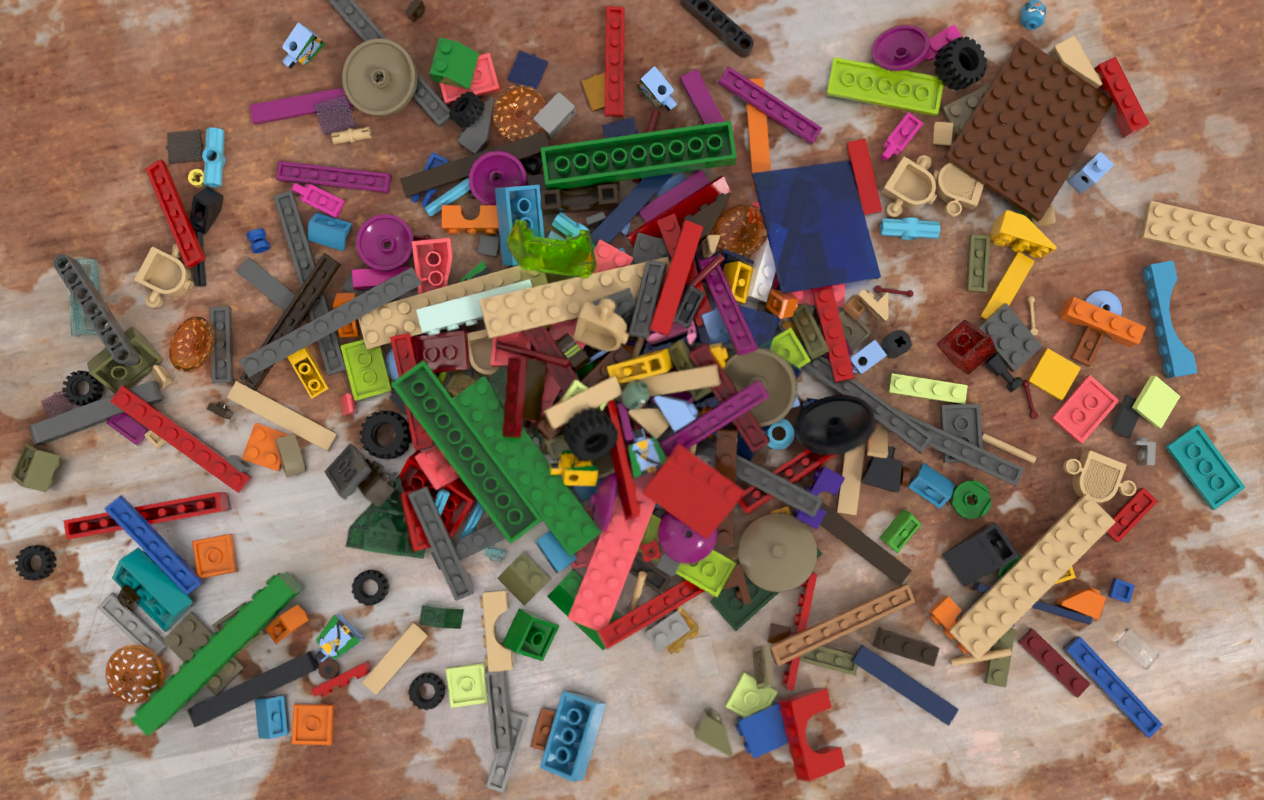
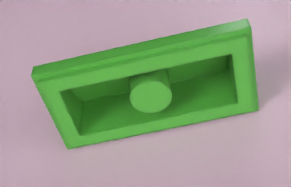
M903 509L882 533L880 539L898 554L922 524L912 513Z

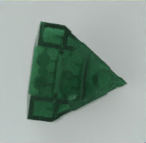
M399 475L391 482L395 490L378 508L371 503L349 526L345 547L381 554L424 559L425 549L412 551L400 494L405 493Z

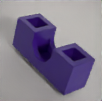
M821 467V469L815 471L812 477L814 479L811 486L808 485L805 490L815 496H818L823 491L836 495L845 478L827 467ZM796 508L794 509V513H796L794 517L813 529H818L826 514L824 510L819 508L813 518Z

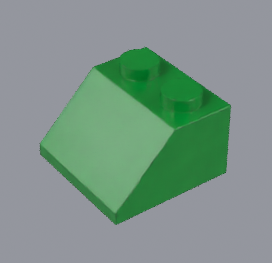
M439 37L430 70L433 81L470 90L479 53L457 41Z
M519 608L502 644L516 654L543 661L559 625L537 614Z

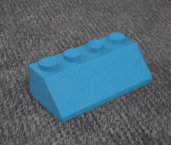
M540 185L495 188L502 264L515 266L538 260L535 257L542 247L541 243L545 241Z
M563 691L540 768L572 782L584 780L606 703L589 696Z

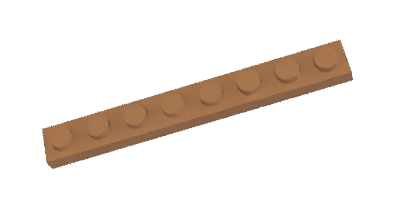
M904 583L770 645L775 664L777 666L784 664L914 603L915 599L909 584Z

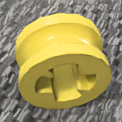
M200 169L192 170L188 175L189 182L197 188L204 187V172ZM196 175L201 176L200 182L196 181Z

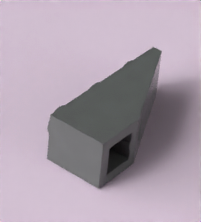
M492 96L489 100L483 102L485 106L482 111L483 114L479 116V120H476L466 130L463 129L458 135L457 141L460 147L471 155L485 151L490 143L497 105Z

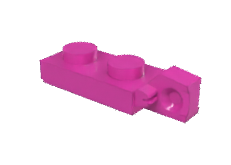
M955 24L929 39L930 47L925 57L927 61L934 60L935 55L938 53L937 51L956 38L962 37Z
M908 112L885 141L883 147L886 150L880 158L887 162L892 154L894 156L900 154L923 125V122Z
M294 183L291 189L300 195L299 199L302 202L334 218H338L345 204L344 200L311 184H306L303 187Z

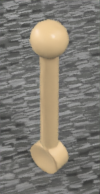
M1029 296L1027 301L1030 304V332L1034 336L1038 334V330L1035 328L1033 303L1035 298Z

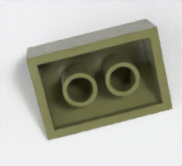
M133 326L125 331V334L139 354V361L136 365L129 367L116 362L107 348H104L87 362L89 373L114 394L123 385L130 388L151 371L154 365H158L163 361V358L151 343Z

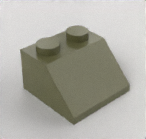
M25 442L11 478L22 487L46 492L53 483L55 469L60 465V455Z
M524 551L497 579L525 606L552 578Z
M704 709L693 730L695 738L731 757L733 752L720 714L712 709L709 711Z

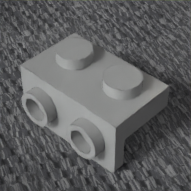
M675 609L664 615L658 622L656 620L647 625L645 633L657 651L660 652L691 629L678 609Z

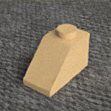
M630 409L628 412V416L647 434L656 439L670 426L669 421L659 409Z

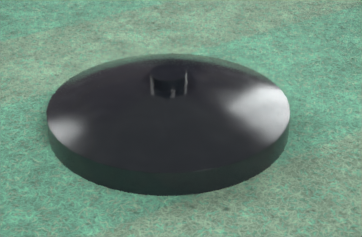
M849 395L828 396L814 401L801 411L795 423V431L800 444L807 450L822 455H838L859 448L870 439L876 427L872 407L864 400Z

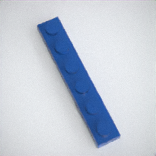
M122 494L104 508L186 595L202 584L203 580Z
M1077 636L1064 649L1146 737L1150 738L1163 725L1080 636Z

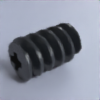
M903 330L893 331L881 341V348L888 358H896L908 352L912 346L910 336Z

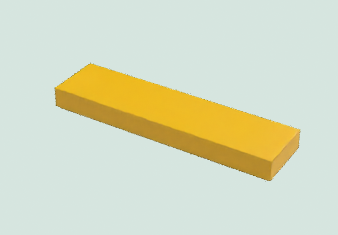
M1019 251L1015 254L980 314V318L986 320L1002 304L1007 303L1008 306L1010 305L1034 264V260Z

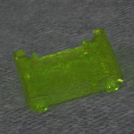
M516 220L507 238L508 250L518 265L524 270L587 278L597 267L588 230L580 229L579 235L576 237L567 235L565 241L533 236L532 229H527L526 221Z

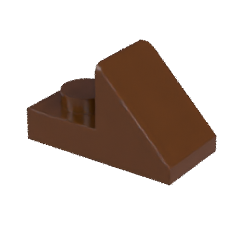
M737 563L723 590L738 586V589H735L738 601L742 600V603L745 605L752 602L741 564Z

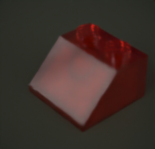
M965 319L937 343V346L948 359L967 375L997 351L991 336Z

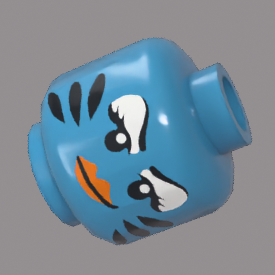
M1030 0L1025 3L1021 8L1020 24L1029 30L1041 27L1045 22L1046 6L1039 0Z

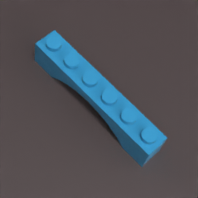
M1174 260L1148 265L1143 268L1142 276L1147 286L1146 295L1151 304L1150 314L1155 323L1154 333L1158 337V351L1163 360V373L1166 375V379L1198 373L1194 354L1179 340L1170 319V297L1177 281Z

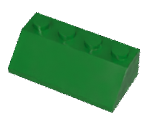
M572 569L547 596L567 617L570 614L584 579L575 569ZM616 608L613 611L609 624L623 616ZM574 622L602 650L605 649L597 630Z

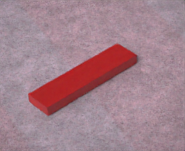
M866 138L847 142V151L862 215L881 213L882 207Z

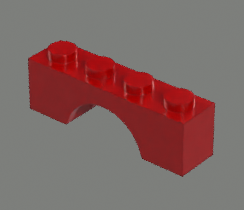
M1113 57L1098 64L1094 68L1095 72L1100 75L1102 82L1098 89L1105 90L1112 98L1116 108L1115 123L1122 137H1128L1149 125L1150 123L1117 58Z

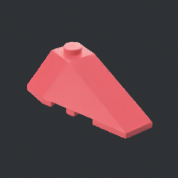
M451 238L412 241L415 271L422 283L418 286V294L446 287L453 259Z

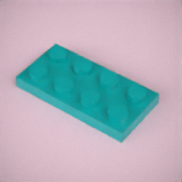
M1199 424L1194 425L1165 446L1211 510H1216L1246 488Z

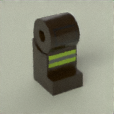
M568 333L555 342L566 359L570 360V364L576 372L591 362L586 353Z

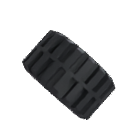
M963 36L956 38L940 48L935 55V73H938L939 81L942 80V84L944 86L948 85V88L951 90H962L979 81L985 75L987 58L984 57L985 52L981 50V45L976 44L974 39L970 40L969 37L963 38Z
M600 408L583 409L580 413L577 412L573 418L568 420L569 423L565 424V430L563 431L564 439L573 455L578 460L586 462L604 457L605 454L611 452L610 450L615 447V443L618 441L617 428L607 413Z
M380 410L379 412L372 413L371 417L368 416L365 419L367 420L366 423H362L361 427H363V430L359 433V435H362L360 442L364 444V450L368 451V454L380 459H394L397 456L403 455L404 450H408V444L412 441L410 439V427L406 419L400 414ZM384 424L393 425L396 431L395 440L389 446H382L377 441V431Z

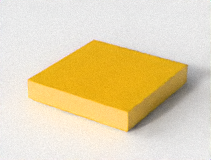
M1047 348L1027 381L1062 401L1081 367Z

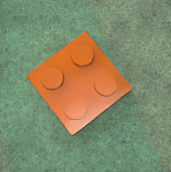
M255 423L241 459L280 472L282 466L280 462L281 457L275 444V439L290 434Z

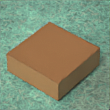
M855 295L842 306L854 320H857L867 309Z

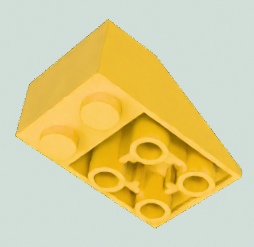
M1006 210L995 219L990 233V241H993L995 245L1011 247L1015 252L1019 251L1022 253L1024 251L1030 253V256L1034 258H1043L1057 248L1026 216Z

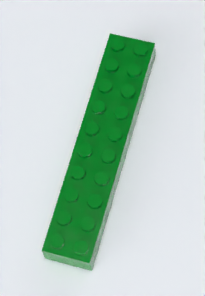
M731 121L541 147L547 190L567 189L735 165L737 159Z
M424 360L391 383L398 395L510 544L542 521V518Z
M484 376L452 398L569 557L602 533L567 485L563 484L559 475H550L549 461L523 427L521 438L502 437L505 403Z
M289 572L278 573L268 579L266 582L267 586L262 590L256 591L251 596L253 600L243 604L237 610L239 614L233 618L230 617L222 625L224 629L222 628L219 632L216 631L208 638L209 642L199 647L193 653L194 657L186 660L178 668L180 671L164 681L165 685L155 690L149 696L150 700L141 704L134 711L136 715L131 720L147 737L161 729L304 589Z

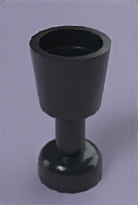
M998 352L983 364L994 375H1001L1007 381L1006 388L1010 393L1024 382L1020 377L1014 378L1006 370L1008 365Z

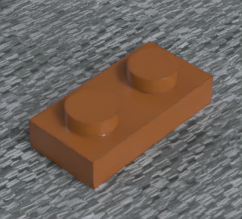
M1086 326L1070 359L1090 367L1106 333Z
M540 708L530 744L531 748L545 751L557 711Z

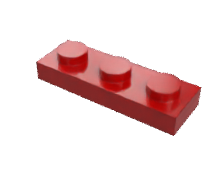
M1140 488L1112 517L1115 523L1105 533L1114 542L1119 543L1158 501L1145 488Z
M413 491L401 493L400 498L412 551L429 548L431 545L408 496Z
M368 660L316 686L311 691L314 697L319 694L322 697L333 692L331 688L337 685L341 688L350 683L349 679L355 676L359 679L367 675V670L372 668Z

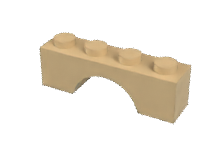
M508 589L485 591L479 599L480 608L484 609V616H481L482 628H485L486 633L483 636V646L487 647V655L484 656L485 667H488L489 672L513 670V651L504 646L496 634L498 617L509 609Z

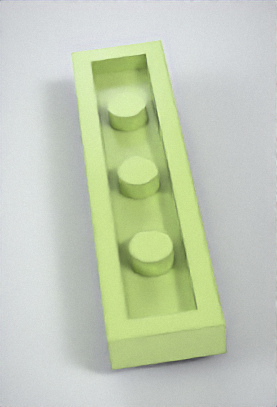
M892 373L890 374L888 393L965 404L968 385Z

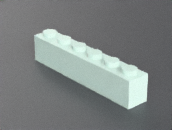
M529 279L417 309L422 333L433 336L440 334V330L447 329V331L456 330L459 328L458 325L465 323L466 326L475 325L478 323L477 320L483 319L479 299L532 288V281Z

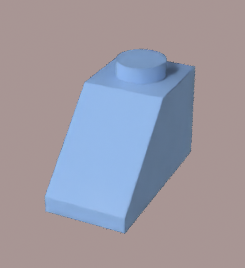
M666 395L654 397L675 432L698 418V411L695 405L687 400Z

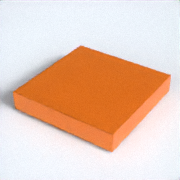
M232 534L192 541L196 572L200 578L238 572Z
M293 704L292 744L331 745L333 740L334 704Z

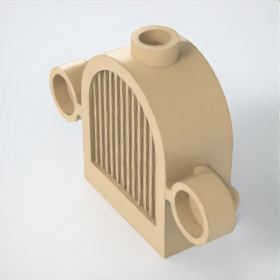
M904 156L898 163L880 192L895 201L886 207L885 212L889 218H897L902 213L901 206L908 209H918L926 203L932 205L937 195L934 194L936 182L932 174L927 171L932 163L928 156H919L915 163Z
M951 162L946 164L940 171L935 170L932 176L936 182L935 193L941 200L948 203L945 207L947 216L953 218L961 213L962 208L973 210L977 207L983 190V184Z
M176 243L172 247L171 255L151 247L134 279L153 289L145 298V302L149 307L159 308L162 306L163 297L161 294L169 297H178L187 291H191L194 286L192 271L180 260L182 256Z
M604 298L601 299L598 306L585 302L573 339L587 344L593 349L614 351L620 347L621 343L626 344L629 333H626L627 325L625 321L613 313L616 306L615 303L610 299Z
M486 329L468 333L469 360L473 370L479 376L488 378L489 381L498 380L506 368L491 367L490 365L493 338L488 339Z
M1091 450L1083 451L1079 461L1077 459H1068L1063 464V469L1067 474H1074L1073 488L1080 498L1084 494H1088L1095 502H1105L1110 500L1117 490L1123 496H1132L1136 492L1134 482L1129 480L1121 481L1126 464Z

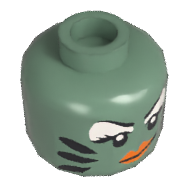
M630 381L621 393L624 406L631 410L640 409L650 398L648 385L643 381Z

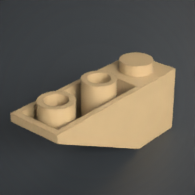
M1075 36L1057 44L1049 51V56L1096 89L1102 85L1100 75L1095 72L1090 58L1085 55L1081 43Z

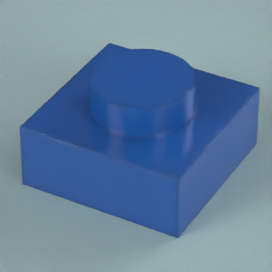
M1113 578L1108 597L1130 603L1135 585Z

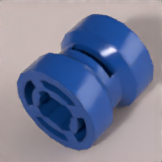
M255 229L246 234L248 241L251 242L250 248L252 253H262L271 248L269 241L266 240L267 234L265 229Z

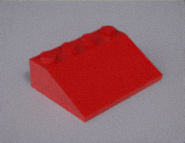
M680 444L675 445L642 491L644 495L706 539L733 509L745 492Z
M415 451L408 457L393 485L395 490L389 495L386 502L404 513L400 498L401 493L428 486L435 501L440 489L449 491L450 495L442 511L441 518L452 540L477 499L461 478L436 490L415 459V456L422 451Z

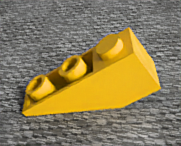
M308 346L287 357L311 399L329 389L317 361Z

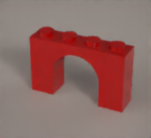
M813 688L780 700V712L783 717L785 733L788 738L789 751L792 756L797 780L810 782L846 767L841 747L826 746L813 751L806 739V727L810 718L819 712L832 708L827 688Z

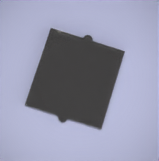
M201 130L167 133L168 146H166V149L168 150L170 164L203 161L202 148L204 145L201 140Z

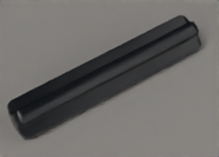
M194 231L204 253L203 233ZM204 260L193 267L194 285L197 287L206 286Z

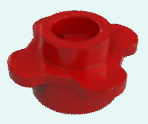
M652 540L651 543H642L640 545L645 562L661 558L662 553L658 549V541Z

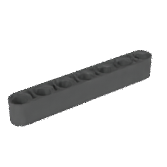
M65 254L57 255L53 260L55 270L113 359L129 367L136 365L139 361L137 350L80 263Z
M157 381L147 382L130 389L151 405L163 400ZM111 395L32 424L28 428L34 445L39 446L107 422L116 414L119 417V413H127L110 402L114 396Z

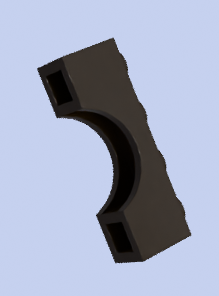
M617 184L597 185L595 188L584 191L572 192L560 189L540 191L544 215L559 214L560 212L571 213L614 209L618 206Z

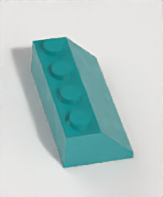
M139 547L119 560L112 579L121 588L126 585L131 587L141 597L138 605L164 632H167L190 608L192 604L190 596L186 595L150 559L147 553Z

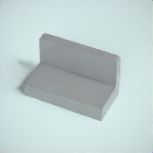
M557 93L534 117V121L544 129L546 136L552 140L576 115V107L561 93Z

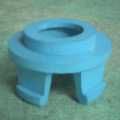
M782 418L771 425L766 434L770 440L767 446L772 449L781 450L792 443L794 429L789 421ZM777 426L783 427L786 432L785 438L781 441H777L772 437V430Z

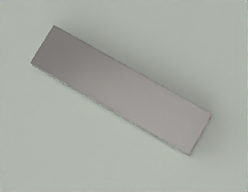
M114 592L110 593L97 607L153 660L157 659L168 647L162 641L163 638L133 610L130 611L127 607L120 604L118 596Z
M510 710L514 750L496 753L485 786L502 793L505 792L528 719V715Z

